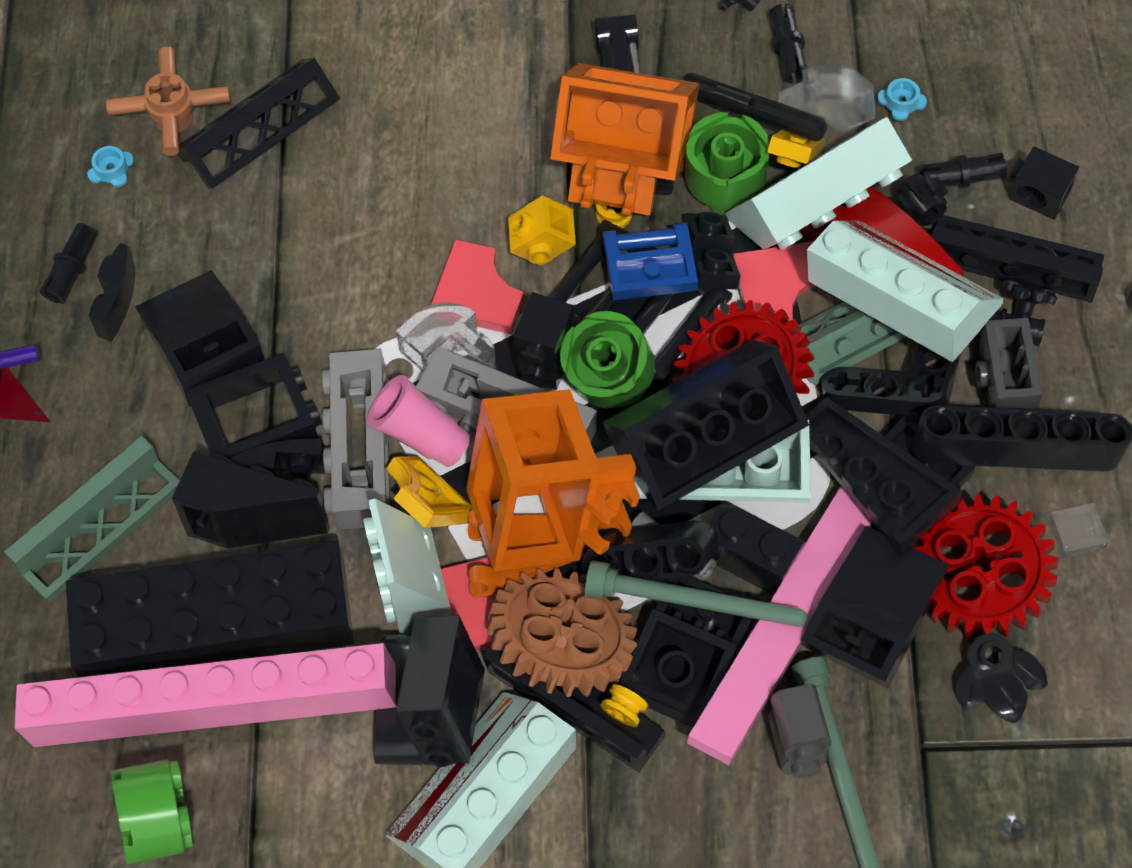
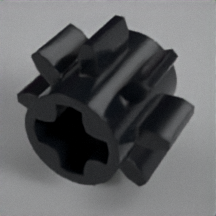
M915 174L907 178L899 186L896 199L900 202L898 207L922 226H928L938 221L944 215L947 209V201L944 196L949 191L938 177L931 179L928 174L925 176Z

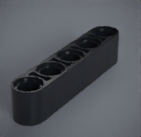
M936 405L928 407L922 413L911 438L910 448L917 459L930 464L1111 471L1119 465L1132 441V424L1126 418L1112 413Z

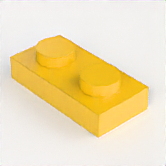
M781 130L771 137L767 152L778 155L776 161L781 164L800 168L802 163L809 164L821 154L825 138H822L820 141H813Z

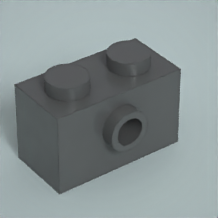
M1029 318L989 320L983 326L978 343L980 361L976 363L978 387H985L988 408L1038 410L1042 398V389Z

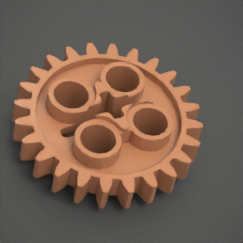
M558 568L554 569L552 577H547L541 569H537L533 579L523 572L520 574L518 582L509 579L504 591L499 590L497 592L488 616L490 624L487 634L494 637L491 645L492 650H503L500 663L508 664L514 662L516 664L513 676L517 677L527 673L531 676L529 686L533 687L539 681H543L546 683V690L549 694L554 691L556 686H562L566 697H570L574 687H578L586 697L589 696L593 685L601 692H604L609 681L617 684L622 673L628 670L633 658V651L637 647V643L633 641L637 628L629 626L633 617L632 614L619 613L623 605L622 600L609 601L607 595L604 600L585 596L586 582L584 584L578 582L577 572L573 571L569 579L562 577Z

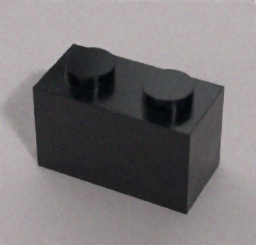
M532 292L513 334L516 375L518 378L540 388L545 386L554 390L558 389L564 375L560 361L561 345L566 333L574 325V305Z
M724 500L709 523L716 530L719 537L718 549L711 558L717 561L716 565L774 596L802 551L804 541Z

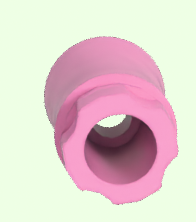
M405 375L396 376L381 389L367 415V425L395 438L425 458L436 460L446 467H451L457 463L470 443V434L459 427L456 419L441 410L421 393Z

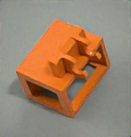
M582 63L576 64L563 74L550 159L573 163L568 201L581 203V208L590 209L593 204L622 208V215L631 216L633 213L650 216L653 209L657 178L675 181L685 167L686 144L693 127L700 83ZM571 91H572L571 102H570V109H569V116H568V123H567V130L565 131L566 121H567V114H568V107H569V100H570V93H571Z
M570 389L482 399L466 491L493 572L580 561L584 543L597 554H603L609 549L610 542L604 540L599 535L598 530L616 528L624 537L629 536L631 533L632 524L623 504V499L631 507H636L640 498L633 480L636 471L633 457L631 454L596 458ZM539 495L556 544L507 550L517 497ZM500 499L496 517L491 500Z

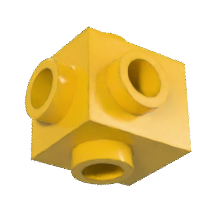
M542 195L508 217L510 253L524 258L533 264L540 266L547 264L576 245L573 209Z

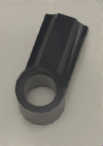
M636 15L595 18L598 54H602L603 67L640 73L637 56L639 40Z

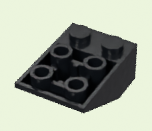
M212 270L135 306L189 407L191 405L185 390L264 360L260 343L244 315Z
M193 452L172 497L187 536L228 549L328 534L330 530L320 490L313 484L302 479H293L291 482L278 478L271 471L259 466H251L250 469L234 464L227 457L216 453H210L206 456Z
M865 526L814 612L801 638L805 648L888 689L949 565L912 547L900 555L881 532Z

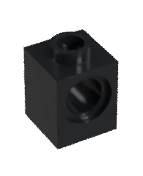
M1033 146L1026 160L1024 161L1019 158L1010 173L1008 181L1014 183L1009 200L1055 220L1073 189L1079 166Z

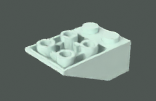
M375 498L368 500L372 517L365 518L363 521L387 623L397 621L399 634L411 635L414 618L452 616L431 528H424L413 517Z

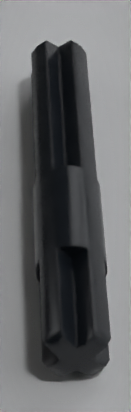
M687 73L684 77V81L700 83L698 101L741 116L751 117L758 122L813 141L822 140L824 133L827 131V124L823 117L695 73Z

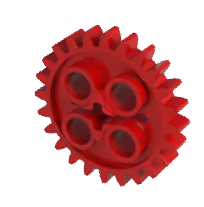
M748 300L744 311H741L735 302H731L729 314L726 315L719 308H715V320L711 323L701 317L699 321L703 330L700 333L688 330L687 334L692 339V344L679 345L678 347L686 359L674 361L673 364L679 373H682L673 378L675 383L754 339L778 347L796 394H809L810 390L802 379L814 377L813 370L807 365V363L814 360V355L809 348H806L810 341L804 332L800 333L802 329L795 319L789 321L788 315L782 308L774 314V310L768 302L758 312V308L752 300ZM737 338L740 339L735 347L728 350L725 349L730 341Z
M976 494L973 506L967 507L965 501L961 498L956 511H950L929 530L930 533L926 532L917 540L921 546H913L912 548L948 564L949 568L946 574L955 575L951 580L943 578L929 606H935L932 612V621L934 623L946 616L948 618V632L952 633L959 624L964 625L967 639L971 638L975 628H981L983 634H990L992 628L998 627L1003 636L1008 637L1009 623L1014 622L1019 628L1024 630L1027 623L1025 613L1036 618L1041 616V608L1036 601L1050 603L1052 593L1045 587L1056 586L1057 575L1049 571L1058 567V557L1048 555L1054 550V540H1040L1046 532L1045 524H1039L1034 527L1030 526L1033 520V512L1031 510L1019 517L1016 515V501L1011 502L1006 509L1000 508L998 495L994 496L990 506L983 504L980 494ZM992 533H1000L1005 535L1009 541L1002 546H993L985 538ZM956 546L963 549L965 554L959 559L951 560L943 556L942 551L947 547ZM1015 553H1020L1022 555L1020 559L1014 557L1010 558V556ZM983 561L986 567H990V571L982 572V569L979 566H975V563ZM1014 573L1022 577L1024 582L1018 587L1011 588L1002 584L1000 579L1006 574ZM963 587H973L979 591L980 596L973 601H965L960 599L956 593Z

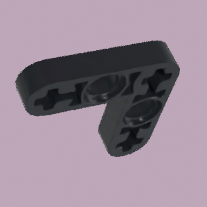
M919 344L912 372L837 367L829 370L822 378L823 399L828 397L847 411L921 417L924 410L930 406L949 405L961 353L951 362ZM937 359L947 362L944 367L939 369H931L925 366L929 361ZM928 385L934 386V392L931 393L930 397H926ZM882 387H890L896 390L894 394L887 397L873 394Z

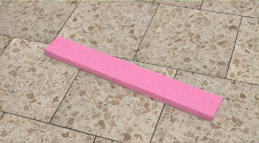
M842 486L770 603L803 609L807 614V622L801 627L759 620L688 736L687 744L727 765H730L802 644L801 638L829 585L865 526L871 528L873 524Z

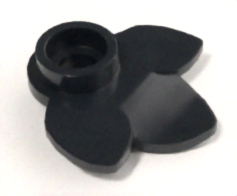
M985 633L976 637L970 643L967 650L968 665L957 678L956 691L964 710L975 708L986 702L999 717L1010 723H1016L1026 708L1027 690L1045 688L1048 685L1043 666L1033 654L1025 650L1012 649L1009 642L998 634ZM987 648H993L997 652L998 661L996 664H991L986 660L985 651Z

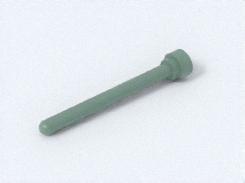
M592 560L587 573L585 596L604 600L606 595L614 597L616 592L795 627H801L807 622V614L800 608L620 575L618 569L611 568V564Z
M813 657L794 664L791 667L796 687L814 684L817 688L831 738V746L826 750L828 762L860 868H880L826 691L830 687L828 680L832 677L827 659L825 657Z

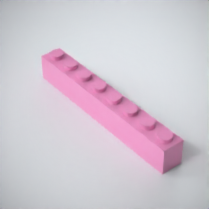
M384 643L18 684L16 691L15 730L33 747L395 708L397 707L396 667Z

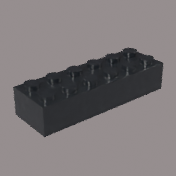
M339 540L66 581L70 662L78 678L283 655L354 644L345 562Z

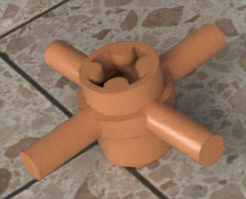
M162 47L159 49L160 74H156L149 79L144 95L106 99L108 115L147 111V114L154 120L155 126L162 131L163 154L174 156L179 153L178 133L187 129L193 122V106L230 103L231 96L229 86L190 90V87L176 74L175 50L172 47Z

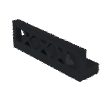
M315 57L302 59L180 143L178 156L182 162H191L207 188L213 189L341 98ZM315 78L326 97L315 105L300 102L303 85ZM294 92L293 100L284 99ZM277 103L292 106L289 123L283 127L268 125L271 107ZM299 108L308 109L298 116ZM262 114L261 123L252 121ZM245 125L260 128L257 145L251 150L236 147L238 130ZM267 130L275 131V133L266 138ZM230 136L228 146L219 144ZM212 148L226 150L227 155L224 168L212 176L200 157ZM234 153L243 154L241 157L233 161Z
M943 215L937 221L932 234V238L966 272L1005 281L1006 278H1020L1027 283L1051 287L1056 291L1055 294L1090 303L1093 302L1100 283L1104 254Z
M490 646L483 656L489 674L525 698L539 702L572 726L578 733L638 773L641 772L666 736L665 730L639 713L637 717L640 719L637 727L625 725L608 715L601 708V703L604 699L609 700L612 695L605 691L601 692L594 685L589 696L586 697L578 687H574L570 697H566L562 686H556L554 691L549 694L547 693L545 682L539 681L535 686L531 687L529 686V679L531 677L529 674L524 673L517 677L513 676L516 664L514 662L508 664L500 663L503 650H492Z

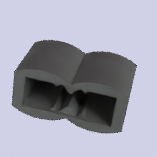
M807 684L779 690L771 698L773 710L769 713L768 719L782 772L786 775L793 774L795 778L813 776L821 771L820 767L826 763L828 759L826 750L831 746V738L817 688L814 684Z

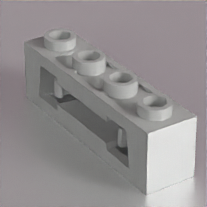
M437 347L416 385L421 393L441 410L456 419L457 424L473 437L476 436L482 399L550 392ZM471 391L478 393L479 399L473 397ZM575 402L591 442L597 430L596 410Z
M381 349L329 353L330 369L322 371L324 395H330V408L323 409V427L325 435L331 434V447L324 448L323 450L325 473L331 474V488H324V506L326 514H333L338 530L365 528L363 519L372 517L368 501L375 498L390 506V473L386 470L389 465V436L367 425L369 409L378 393L387 384V368ZM368 390H371V396H367ZM348 394L351 398L353 409L365 408L366 461L373 479V488H371L366 469L353 470L352 416L346 400V395ZM348 481H352V487H348Z

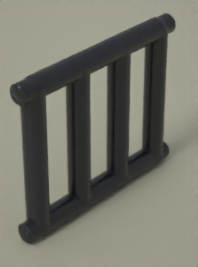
M607 220L602 221L598 228L600 235L549 297L567 302L605 255L602 232L616 231V235L630 232ZM650 247L627 251L632 253L658 249L656 247ZM611 286L606 289L586 316L594 312L611 311L619 300L613 301ZM698 287L697 291L705 296L656 357L655 372L652 380L661 385H665L671 375V372L668 370L681 355V351L678 349L679 345H688L692 340L687 331L693 330L698 332L702 327L699 319L703 317L708 320L719 304L727 305L732 299V292L726 289ZM676 293L652 296L633 320L643 334L646 333ZM574 314V327L586 319V316L582 319Z

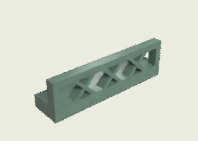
M842 302L799 324L802 329L800 333L804 332L810 341L806 348H809L814 355V360L807 363L813 370L814 377L807 378V380L817 385L821 383L824 374L829 370L837 367H851L907 336L850 304Z
M141 435L5 550L4 553L15 571L49 604L66 590L67 580L80 578L173 497L180 480L158 460L153 446ZM153 472L158 474L167 483L156 494L139 495L140 483ZM131 505L130 516L122 523H106L107 512L113 506ZM97 533L96 545L90 551L72 553L73 541L79 535ZM47 563H63L62 575L48 587L34 575Z

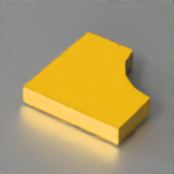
M398 456L391 460L386 470L394 477L400 487L394 500L424 528L468 524V514L472 510L471 504L419 456Z

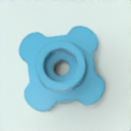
M899 78L892 81L887 90H881L878 94L879 104L887 106L892 112V118L897 121L906 120L908 114L915 110H923L927 103L926 97L920 94L918 85L907 78Z
M102 147L92 156L93 168L88 171V178L94 184L106 182L111 183L113 187H121L127 183L126 173L128 167L134 164V158L131 153L122 152L117 147Z

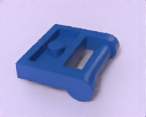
M687 222L675 223L673 228L617 235L616 231L602 232L603 248L613 301L698 290V278ZM667 245L676 246L675 248H666L624 254L619 253V251L633 250Z

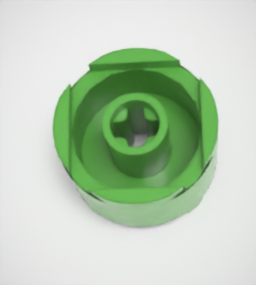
M728 112L708 115L692 127L686 144L685 181L695 198L708 205L712 211L725 213L757 196L758 193L765 189L769 163V153L767 152L769 138L763 127L754 119L742 115V119L728 117Z
M612 311L594 312L586 316V319L575 327L573 325L566 333L561 345L560 361L567 379L578 394L594 406L614 409L635 404L642 399L643 394L652 382L655 372V359L651 346L640 328L623 314ZM610 354H613L616 358L615 361L609 362L608 366L603 367L600 362L608 361Z
M168 759L110 770L127 865L184 854V849L193 847L187 806L177 807V804L184 802L178 760L168 762Z

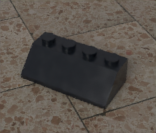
M756 340L749 341L603 422L616 454L632 455L636 465L633 480L657 510L665 508L809 426L778 347Z

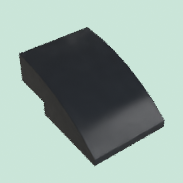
M693 577L671 578L668 581V584L734 596ZM659 601L656 609L653 608L637 642V647L633 651V658L627 671H624L619 685L642 697L647 702L649 709L693 728L722 682L733 659H736L744 646L756 619Z

